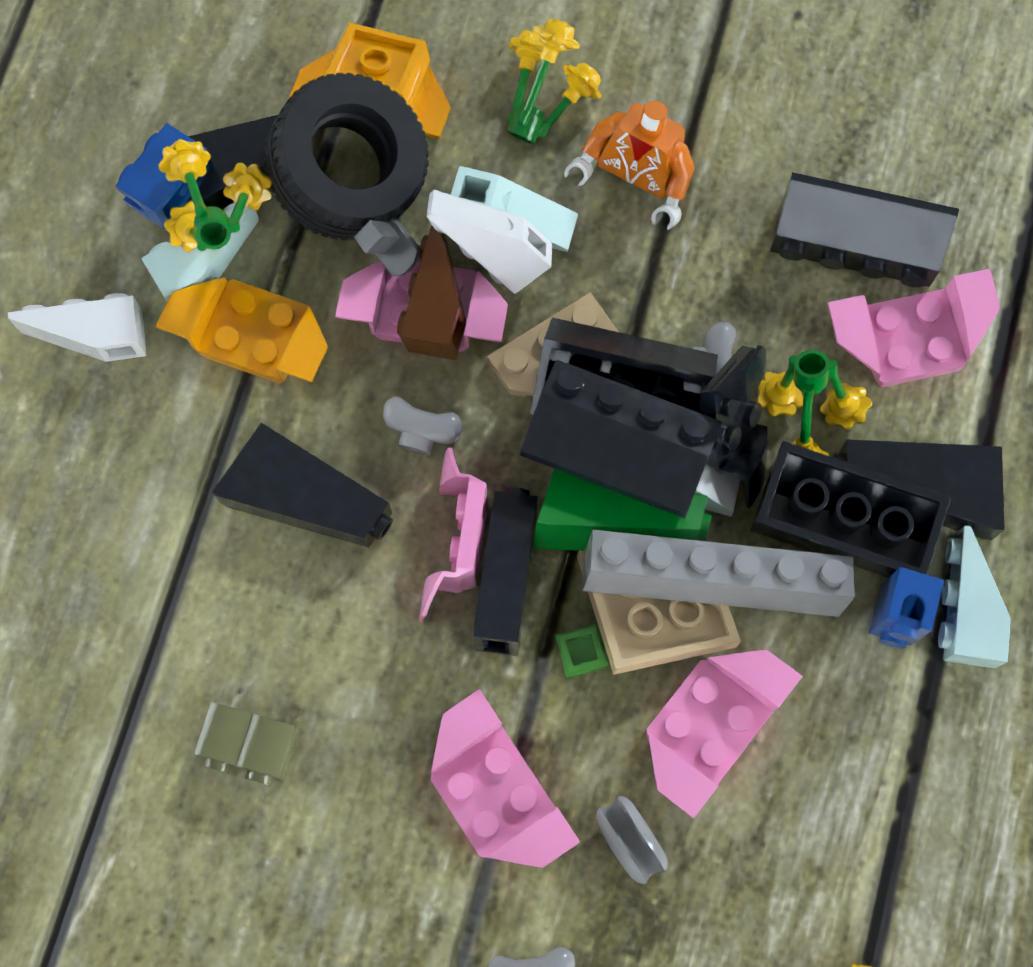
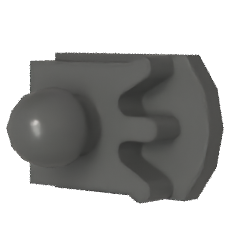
M391 218L388 222L370 220L354 237L365 253L378 256L392 276L405 275L414 268L418 261L420 245L415 242L402 223L395 218Z

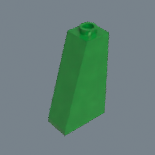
M554 469L538 517L532 547L545 550L585 551L592 530L697 540V538L705 540L712 515L704 513L708 496L695 493L686 518H682Z

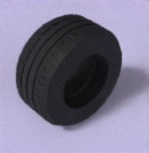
M336 73V75L327 74L326 77L320 76L316 80L313 79L301 86L299 90H296L290 96L270 129L269 137L266 141L264 164L266 165V174L272 181L270 187L272 193L276 194L275 198L277 202L281 203L283 210H287V214L291 218L296 219L295 222L299 225L300 223L303 224V227L307 230H312V233H321V236L326 238L329 236L331 239L336 240L338 238L346 241L348 239L355 240L354 237L370 220L388 222L391 218L397 220L415 201L417 195L422 190L421 187L425 183V177L428 172V143L425 140V131L422 130L423 126L417 120V114L412 111L413 108L405 103L406 100L398 95L399 93L395 90L392 91L388 85H383L381 81H374L368 76L364 77L361 74L354 76L353 73ZM328 127H341L361 135L371 145L379 161L380 178L377 184L367 189H351L343 187L328 178L319 168L313 155L312 137L315 132Z

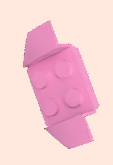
M380 260L344 279L335 318L369 323L371 333L380 340L403 343L397 333L398 319L402 311H407L410 301L408 293L409 281L414 272L418 273L421 262H417L414 268L405 275L392 276ZM453 267L466 318V326L458 352H463L469 348L471 338L502 342L508 310L507 302L479 271Z
M990 269L953 276L945 289L869 305H867L865 295L827 303L836 343L872 370L873 376L880 388L961 371L1000 310Z
M449 447L444 455L439 494L458 497L456 520H458L457 529L461 530V536H453L451 541L449 562H452L451 571L453 572L439 571L425 579L419 622L424 621L437 590L460 593L463 590L475 588L477 585L488 511L487 485L472 475L460 473L453 450Z
M768 650L735 653L700 660L645 730L650 744L658 792L694 819L718 788V784L803 676Z
M480 689L443 713L431 770V782L480 857L544 868L580 843V840L558 807L554 806L502 727V722Z

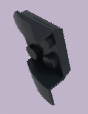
M757 345L756 348L741 346L700 392V413L722 421L706 464L713 467L718 473L745 481L747 508L752 506L762 489L767 464V426L757 424L762 411V406L758 403V387L766 366V349L761 345Z

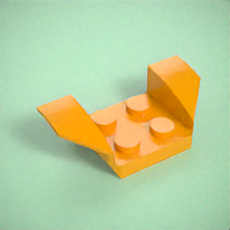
M354 23L348 24L333 50L300 69L289 95L290 98L304 84L313 79L316 80L320 76L326 77L327 74L353 73L354 76L356 74H361L364 77L368 76L374 81H381L383 85H388L392 91L395 90L399 93L398 95L406 100L405 103L413 108L412 111L417 114V120L421 122L425 135L440 139L451 110V106L430 68V56L426 41Z
M226 277L206 281L173 292L155 326L160 330L186 338L192 348L207 359L278 384L285 382L288 375L312 383L328 350V345L309 305L234 279L227 281Z

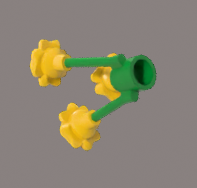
M548 18L544 26H533V31L523 30L518 38L512 37L508 48L515 51V54L520 58L518 69L521 73L513 106L506 120L509 123L506 132L533 145L537 137L546 139L557 119L570 104L574 105L580 97H591L598 100L602 98V94L598 90L601 82L600 75L590 65L579 63L577 66L564 65L562 67L567 77L568 88L562 94L563 99L545 121L542 120L544 112L534 107L550 64L555 63L559 52H565L568 49H579L580 44L573 39L574 27L559 19ZM541 62L526 103H522L529 74L534 72L535 64Z
M179 139L171 146L163 148V159L158 164L161 172L166 173L168 181L181 180L187 183L192 201L181 207H172L170 210L172 218L164 222V227L170 234L171 245L175 247L181 245L186 252H191L196 247L199 251L220 249L227 245L231 233H236L240 230L239 221L247 205L252 210H259L262 202L272 198V191L269 189L272 185L271 178L264 175L256 164H251L247 168L245 164L237 163L232 172L223 176V182L227 185L223 190L224 196L232 199L235 203L232 214L228 217L218 207L205 206L196 182L198 177L206 174V165L211 158L209 152L203 150L202 143L199 141L186 142Z
M806 350L798 356L792 355L789 357L786 372L780 374L767 372L764 375V380H761L758 387V403L761 404L762 408H767L770 416H777L779 414L793 416L796 413V408L802 407L800 436L792 444L829 456L810 437L813 396L826 388L830 379L833 389L827 391L826 401L820 406V411L826 416L825 421L827 425H838L845 430L851 429L856 423L865 422L866 412L872 406V401L869 397H866L867 392L864 387H852L847 383L841 382L837 373L838 362L836 360H829L821 351Z

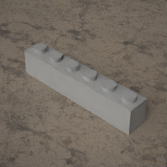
M592 530L584 551L583 591L839 617L855 598L853 557Z

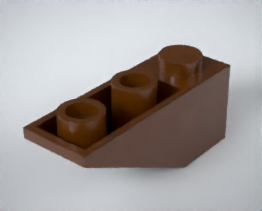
M431 225L429 235H424L421 240L419 253L421 263L418 273L414 272L410 278L408 287L410 301L407 311H402L399 316L397 333L408 352L456 361L466 326V318L447 239L443 233L438 232Z

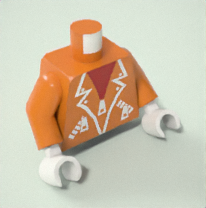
M650 101L645 106L639 103L632 104L627 113L618 111L600 120L581 149L584 151L583 155L575 158L566 167L564 173L565 177H567L574 167L580 168L584 173L583 179L578 184V186H581L592 175L593 166L591 163L596 159L598 160L596 166L664 200L667 195L666 203L653 211L651 220L655 225L660 222L663 211L668 213L670 223L667 230H669L681 220L682 213L678 202L679 200L683 201L694 173V163L688 146L684 144V127L667 118L668 109L663 103Z

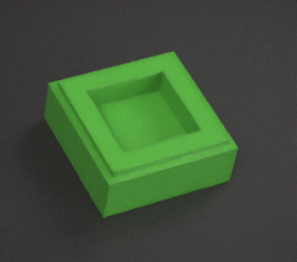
M597 624L555 635L566 679L608 668L609 664Z

